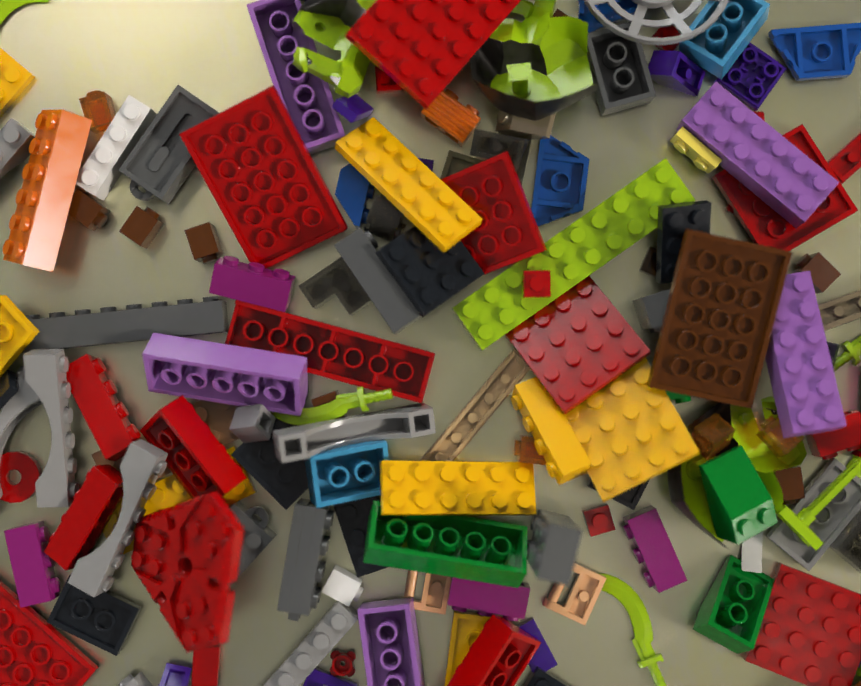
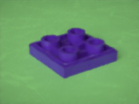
M749 43L722 80L717 77L714 83H719L739 101L752 110L757 111L787 68L752 43Z

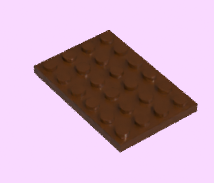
M685 229L647 386L752 409L792 252Z

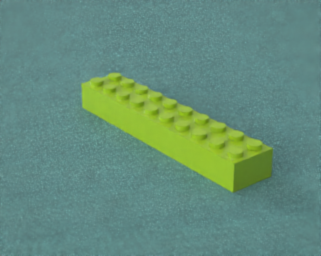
M665 158L545 242L546 251L518 261L452 307V310L482 351L658 227V206L694 202L696 200ZM550 270L551 297L523 298V271Z

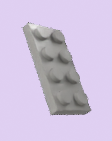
M836 458L829 459L805 488V498L796 499L797 503L792 504L790 509L797 515L803 508H807L846 467ZM855 476L815 516L816 519L808 526L824 543L817 551L811 546L808 547L781 519L766 537L802 567L810 571L861 509V479Z

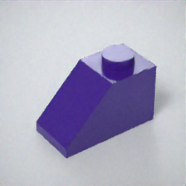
M654 50L648 64L651 79L659 85L692 96H698L706 72L680 51Z

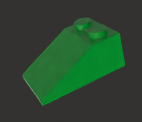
M737 445L699 465L714 529L718 538L739 545L778 523L773 500L741 445Z
M729 555L700 606L693 630L736 654L753 650L774 579L763 572L742 571L741 560Z

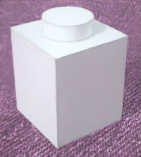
M335 565L321 592L349 607L352 600L356 602L359 600L364 590L360 586L363 579L361 577L357 578V575Z

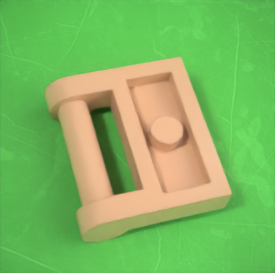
M575 562L573 572L578 573L564 605L557 602L565 586L559 583H554L549 596L545 597L542 605L580 624L586 625L607 578Z
M408 570L404 597L401 598L413 597L414 599L418 577L417 571ZM426 573L422 599H414V609L445 615L452 577Z

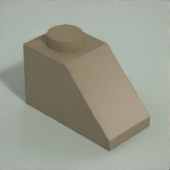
M500 110L497 115L495 131L519 141L549 139L556 113L534 121Z

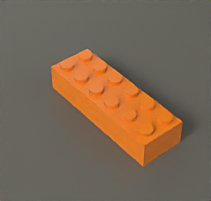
M63 109L42 110L37 116L35 122L37 131L35 138L31 140L29 145L30 158L22 172L24 181L22 189L16 195L17 208L9 222L11 231L9 239L3 245V260L53 272L92 123L91 119Z

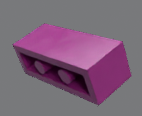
M224 256L220 257L214 264L209 293L285 312L290 305L296 276L289 275L290 272L283 269L270 270L264 268V265L260 263L250 262L247 264L239 262V259L236 257Z
M650 505L624 516L623 519L626 524L622 528L627 539H633L636 548L632 550L639 564L643 563L646 569L643 576L648 587H653L660 593L688 581L657 509Z
M44 520L5 530L4 534L20 608L52 601L60 595L61 583L55 575L54 566L56 562L44 552L50 538V532L48 527L45 526Z
M452 577L447 605L452 606L451 609L455 611L467 612V609L477 610V614L491 617L492 614L503 615L502 618L506 620L518 621V618L525 619L530 586L528 583L522 582L519 588Z

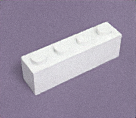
M128 95L78 173L76 185L104 201L122 173L119 171V168L157 114L150 107Z

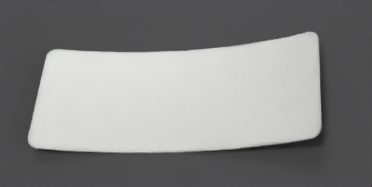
M764 531L742 542V571L762 573Z

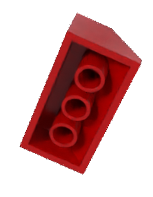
M183 395L159 409L140 430L150 444L168 453L165 460L167 467L192 499L218 491L223 498L247 478L241 467L227 453L225 446L217 440L210 427L203 422L193 405Z
M492 614L476 641L470 646L464 660L456 668L455 674L447 686H514L541 642L510 621Z

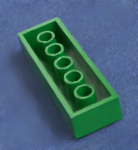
M373 501L368 517L363 563L519 588L527 574L528 527L462 515H381V502Z

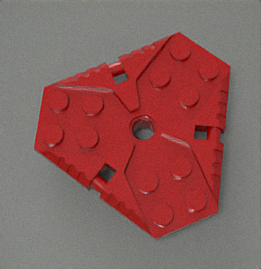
M218 491L143 516L140 519L141 521L136 523L131 566L153 601L159 604L160 612L186 652L228 642L235 596V591L229 587L230 582L237 581L244 528Z

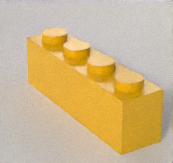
M537 377L516 384L511 396L512 405L516 411H520L525 430L528 433L531 432L535 439L536 451L545 458L547 462L546 468L550 477L555 478L558 485L586 474V470L590 468L592 463L565 414Z

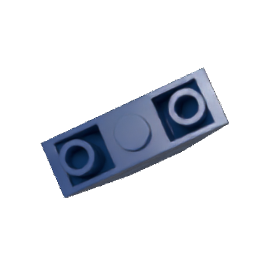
M348 164L340 170L335 195L356 229L360 227L362 229V224H367L370 209L366 207L368 198L373 199L375 187L351 164Z

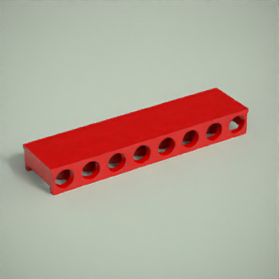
M235 300L236 305L225 344L307 357L308 373L359 387L363 386L374 391L391 389L393 396L422 403L435 353Z

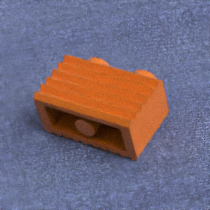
M446 89L439 94L427 109L424 108L421 111V117L462 147L480 124L481 118L478 116L479 112L477 109L469 104L466 106L462 105L457 101L459 97L453 91Z

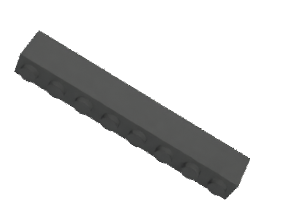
M218 296L203 297V302L193 303V299L177 300V305L169 306L166 301L153 302L150 308H142V304L126 305V310L116 311V307L100 308L101 313H91L90 309L75 310V315L65 316V312L49 313V318L40 319V315H25L40 332L22 353H27L32 349H68L150 340L153 333L178 337L225 333L229 330L227 305L225 301L219 300Z

